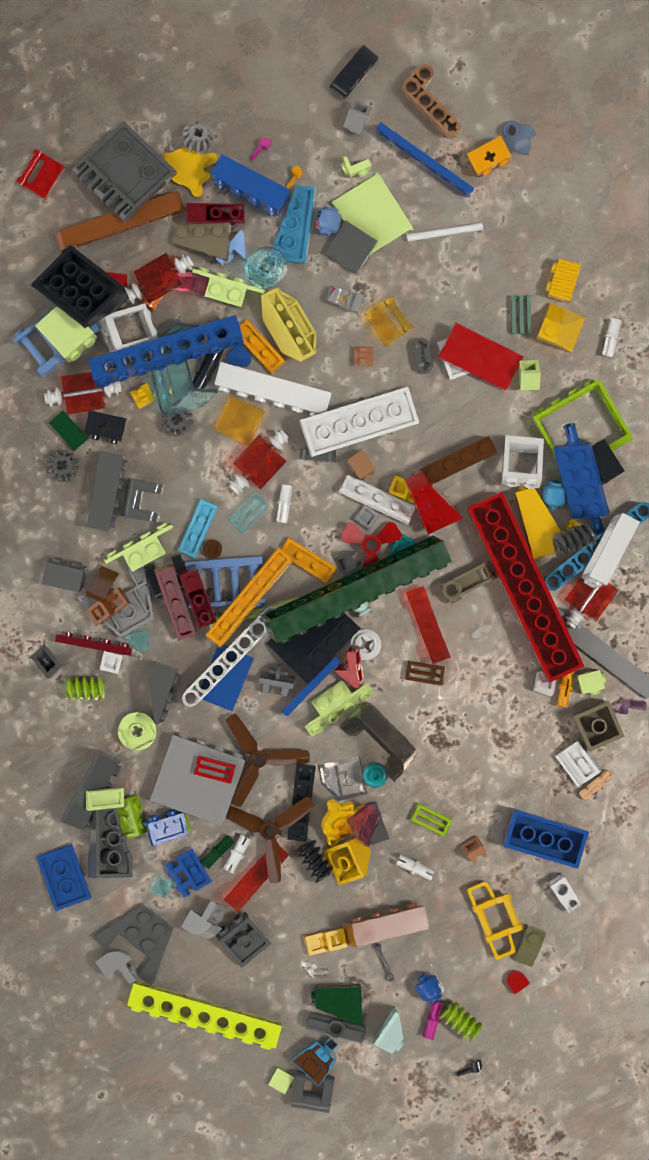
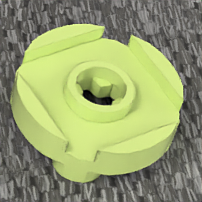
M133 712L122 719L118 729V736L125 747L131 750H144L155 740L157 727L154 720L147 714ZM134 726L143 729L141 736L133 735Z

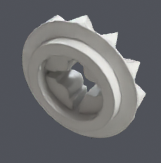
M368 629L358 631L351 639V646L359 645L361 647L363 644L361 637L366 641L373 640L369 645L371 652L366 648H361L360 655L362 660H370L376 657L381 649L379 636L374 631Z

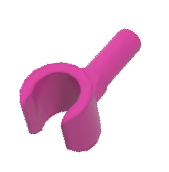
M262 138L250 159L254 161L262 148L269 150L272 141L268 138Z

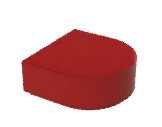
M513 971L507 977V984L514 995L530 984L525 975L520 971Z

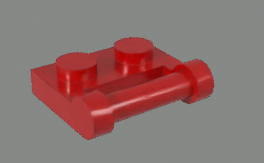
M35 149L32 153V159L16 182L46 200L65 166ZM41 159L44 161V164L31 184L27 180Z

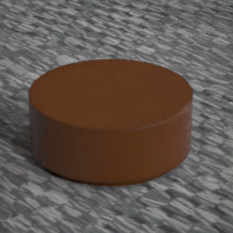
M208 540L203 546V552L208 558H218L222 553V545L217 540Z

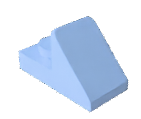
M242 230L230 241L229 260L224 261L216 257V261L221 266L232 261L234 252L246 261L245 239Z

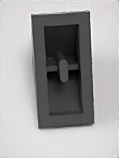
M45 644L31 657L48 679H52L65 666Z

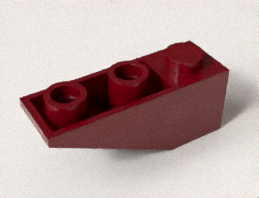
M187 203L186 224H244L245 204Z
M196 565L178 570V575L199 629L216 623L215 614Z

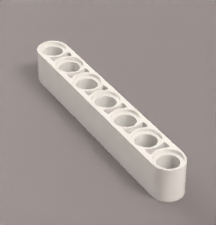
M267 607L260 615L267 613V611L275 609L276 607ZM260 615L184 692L182 700L186 706L193 707L197 705L267 633ZM257 623L264 626V631L261 634L253 632V626ZM243 637L250 639L251 643L247 648H242L239 644L240 639ZM229 651H234L237 654V659L233 662L226 659V654ZM215 665L223 667L224 671L221 675L213 673L212 669ZM201 679L209 680V688H200L199 681ZM194 693L197 697L194 703L187 702L186 694Z

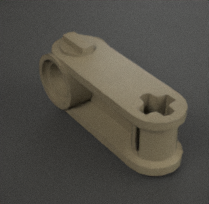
M487 561L454 579L449 577L441 581L442 596L448 603L451 602L453 604L461 600V596L496 579L497 576L493 574L489 566L490 562ZM447 586H455L456 594L454 596L447 594Z

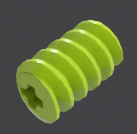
M68 676L65 687L66 700L68 695L71 701L75 700L76 695L78 700H82L84 695L86 700H90L91 695L94 700H98L99 695L102 700H105V681L102 682L101 676H98L97 682H95L93 676H91L89 682H87L86 677L83 676L82 681L79 682L78 677L75 676L74 682H72L70 676Z
M458 1002L449 1004L439 1019L441 1020L446 1017L445 1024L447 1025L452 1022L451 1029L453 1030L458 1027L457 1034L459 1035L464 1032L463 1039L470 1037V1043L481 1031L483 1023L479 1022L476 1024V1017L470 1019V1012L464 1014V1007L458 1009Z

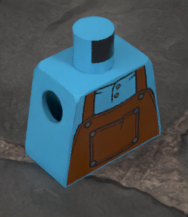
M331 1037L324 1044L316 1039L294 1055L292 1062L319 1086L336 1062V1057L332 1052L338 1046V1043Z

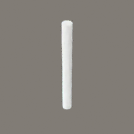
M480 222L407 234V241L483 230V224Z

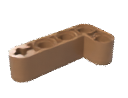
M422 64L404 81L403 94L445 137L454 139L459 135L460 122L426 89L433 79L434 71L430 65ZM427 71L430 77L424 79L420 76V72ZM413 84L416 87V91L409 92L406 86ZM427 98L430 103L424 106L420 103V99ZM440 111L443 114V118L436 119L433 113ZM449 126H450V127L455 126V132H454L453 130H451V131L449 132V131H448Z

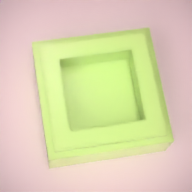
M277 1067L268 1085L286 1094L294 1076Z

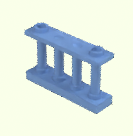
M55 307L26 330L21 329L14 335L16 338L13 339L17 345L22 342L37 360L40 367L37 371L43 378L66 360L35 326ZM97 322L88 326L96 336L102 332ZM36 330L54 351L53 354L55 356L50 360L45 359L28 338Z
M260 556L185 562V567L195 564L199 574L202 573V569H209V572L212 573L214 603H210L211 606H230L240 594L238 574L240 566H248V569H250V580H252L258 572L259 565H263V558ZM228 567L229 571H231L233 601L221 602L219 572L221 568ZM261 599L255 607H262V603H266V599Z

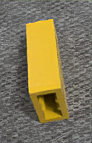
M518 488V492L514 493L533 558L537 559L556 554L553 548L552 536L554 533L560 534L561 530L535 488Z

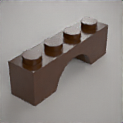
M487 436L421 468L419 472H423L436 484L496 455L497 450L490 436Z

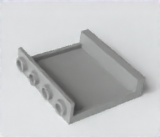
M178 732V735L174 734L150 801L223 826L246 759H243L242 754L234 751L232 754L226 753L225 748L214 745V748L206 746V741L196 739V741L189 740V736L180 732ZM198 756L236 765L231 784L194 775ZM202 760L200 763L207 766L223 769L226 771L231 770V768L209 763ZM199 768L200 772L226 779L229 778V775Z

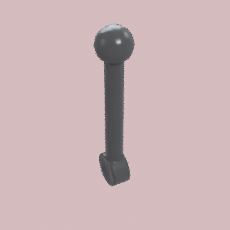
M376 944L374 948L378 951L386 970L387 980L393 981L394 975L390 973L381 950L382 946L381 944Z

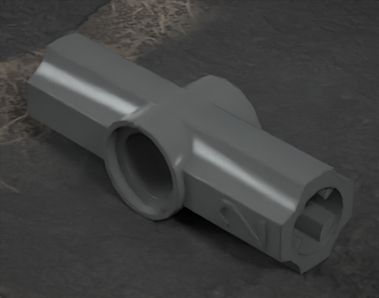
M310 1012L306 1029L358 1043L363 1042L366 1031L365 1026H358L351 1022L343 1021L340 1018H332ZM338 1023L342 1028L339 1032H334L331 1030V1025Z

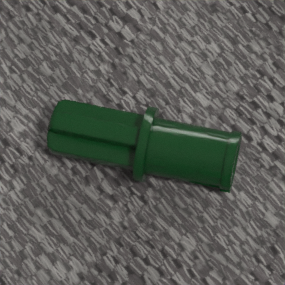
M226 835L215 847L212 846V850L201 860L205 867L210 869L220 857H224L223 854L235 842L232 837Z

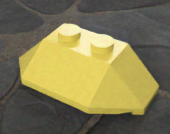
M279 288L264 293L261 296L262 320L281 352L300 362L315 355L317 333L299 302L290 295L281 292Z

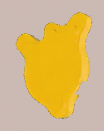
M180 148L171 153H165L162 156L177 172L171 180L180 186L188 188L195 198H200L203 195L202 185L211 178L210 173L205 171V169L217 163V155L215 153L196 154L194 150L189 152L188 148Z
M335 799L329 800L327 802L328 811L321 822L327 843L330 846H335L344 840L343 836L349 833L352 836L359 827L360 821L371 813L370 806L363 804L353 809L354 805L351 801L340 804Z

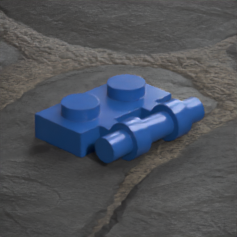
M193 848L176 858L179 863L178 866L175 867L172 861L165 864L168 870L167 874L173 878L177 885V891L181 892L184 898L190 895L187 889L190 885L197 891L212 882ZM182 870L188 878L185 882H183L178 873Z

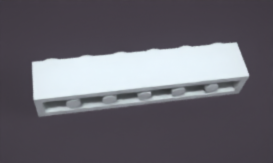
M220 362L215 380V386L218 387L219 391L229 393V390L235 391L237 396L247 398L248 395L253 396L255 401L266 403V400L274 402L273 406L279 408L289 406L292 407L291 411L297 413L307 411L310 412V416L327 412L332 393L222 362Z

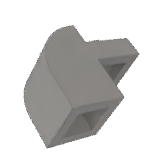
M210 901L203 915L190 910L181 927L191 934L203 938L214 937L222 929L217 924L223 917L226 907L217 902Z
M110 950L95 961L105 977L119 969L129 985L137 979L136 974L138 973L132 964L128 965V962L133 957L124 950Z

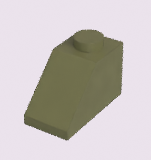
M526 924L514 961L532 967L540 952L546 932Z

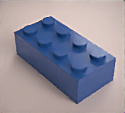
M221 154L211 173L214 186L221 190L225 188L230 190L231 195L234 197L247 199L248 204L255 208H258V206L264 208V212L273 217L275 215L281 216L291 197L288 188Z
M513 808L502 845L506 848L578 869L589 831Z

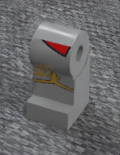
M330 286L326 297L327 302L357 314L364 299L362 294L336 286Z

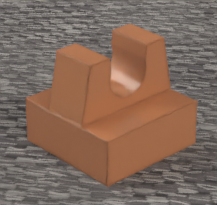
M354 346V366L373 367V347Z
M478 836L461 845L467 857L473 863L477 862L475 857L480 854L483 857L487 856L486 849Z

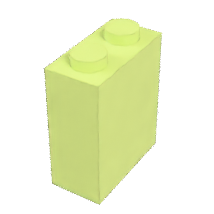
M57 306L35 325L68 363L78 359L81 352L85 348L91 347L97 338L89 327L84 329Z

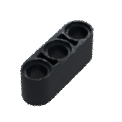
M363 45L332 81L329 88L342 99H346L377 62L379 57Z

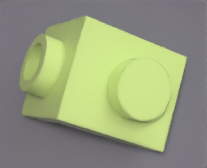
M347 156L343 157L344 163H341L344 174H349L350 178L369 174V170H371L369 159L351 166Z

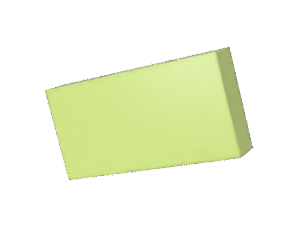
M123 787L86 790V810L88 811L124 807Z

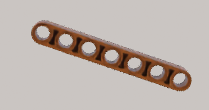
M175 191L148 200L126 223L119 218V215L113 212L54 233L59 250L62 253L70 245L76 249L185 211L179 191Z

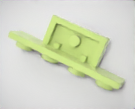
M198 266L197 270L193 269L192 271L194 274L210 278L205 297L242 307L247 290L260 294L267 293L266 290H263L264 286L256 283H253L252 286L246 285L245 280L234 278V281L226 279V274L216 272V275L208 273L209 269Z
M166 522L158 526V531L151 534L149 531L140 536V541L134 543L132 540L123 545L124 549L120 552L114 550L106 555L107 559L104 562L107 564L123 555L133 572L166 554L157 536L174 527L173 524L168 525Z
M341 680L311 701L320 716L305 726L306 730L311 736L321 733L325 727L338 721L345 713L351 712L355 706L363 701H367L374 694V691L366 683L351 693L344 681Z

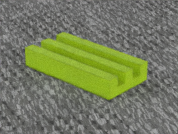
M418 803L410 821L445 837L453 819ZM420 808L447 821V824L445 825L419 812ZM418 815L444 828L443 832L416 819V816Z

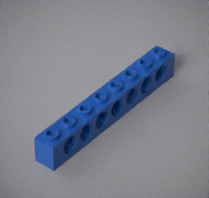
M233 315L88 359V363L96 388L107 387L111 383L123 382L130 377L143 376L150 371L163 370L167 366L179 365L189 359H199L203 355L218 353L225 348L238 347L244 341L237 317ZM221 334H225V335H226L224 338H219V337H218V336L221 335ZM201 340H208L204 344L199 343ZM184 345L189 346L187 349H181ZM170 351V354L163 355V352ZM146 357H152L151 360H144ZM129 362L134 363L131 366H125ZM109 368H115L114 371L107 372Z

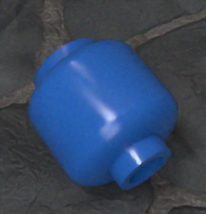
M426 973L417 979L419 982L416 984L415 990L423 1002H429L430 1004L443 996L441 993L444 988L436 975L428 976Z

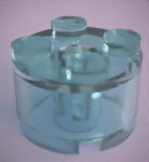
M264 246L258 249L248 258L245 265L250 283L261 289L277 285L287 273L288 260L280 250L274 247Z

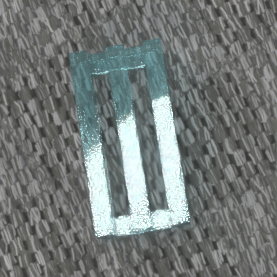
M255 493L229 521L243 534L269 506ZM255 499L258 500L238 522L234 521ZM262 504L264 507L242 528L240 525Z

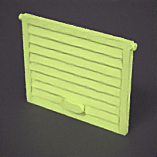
M378 172L332 202L333 206L338 209V213L341 214L344 222L347 220L378 241L370 255L409 230H414Z

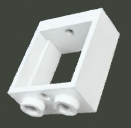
M145 304L114 312L98 321L110 353L158 338L157 329L151 321V312ZM138 313L147 338L122 345L114 319Z
M505 435L501 485H507L508 487L521 486L528 489L540 488L543 465V438ZM509 452L537 454L536 474L508 472Z

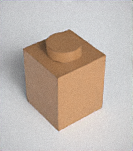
M363 449L347 460V463L359 480L364 478L366 481L374 475L373 471L376 468Z

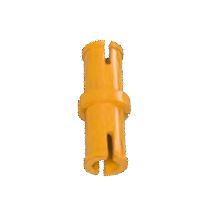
M574 672L561 678V683L558 684L559 694L556 706L568 708L570 692L573 691L572 681Z

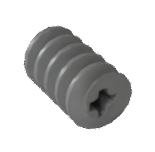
M583 523L581 526H574V529L568 528L567 532L562 530L560 534L554 533L552 536L553 548L558 557H561V551L567 555L568 548L572 552H575V546L581 550L582 543L586 547H589V541L593 545L596 544L595 535L587 523Z

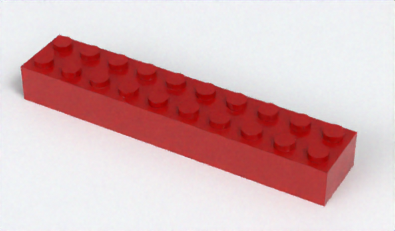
M503 492L468 507L467 512L547 682L551 683L585 667Z

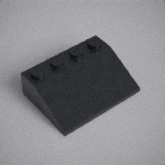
M72 245L30 284L31 287L84 329L115 312L129 298L122 284Z
M343 612L341 617L336 619L330 618L326 620L324 625L319 627L313 626L305 634H296L285 643H277L271 638L266 644L299 677L308 683L361 628Z

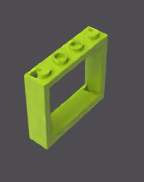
M592 379L584 384L585 388L580 391L576 388L567 393L568 397L561 400V398H558L551 402L552 407L546 410L543 407L534 412L535 416L532 418V421L555 461L556 457L553 450L555 445L540 420L594 389L597 390L623 436L609 444L612 452L634 439L600 379L597 381Z

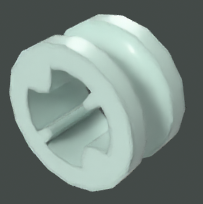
M365 602L360 608L353 611L357 612V618L372 610V608L368 607V602Z

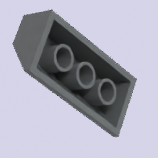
M101 750L96 753L61 822L81 830L91 826L94 810H86V790L111 788L112 783H110V780L113 776L117 777L121 766H119L120 760Z

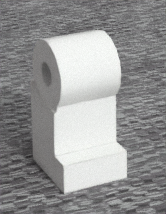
M562 873L547 882L568 913L581 905Z

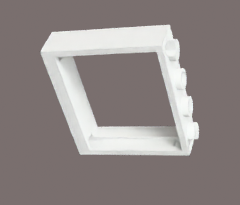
M624 513L612 517L581 576L585 580V584L592 588L608 584L640 523L639 521Z

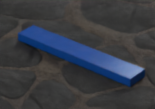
M382 122L377 126L376 131L378 134L467 197L471 196L475 189Z

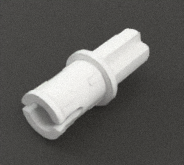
M610 318L607 334L604 335L606 339L602 355L606 357H612L614 354L616 342L619 340L618 334L622 323L621 320Z
M281 485L280 499L277 501L279 505L276 521L279 523H287L289 508L292 506L290 502L293 486Z

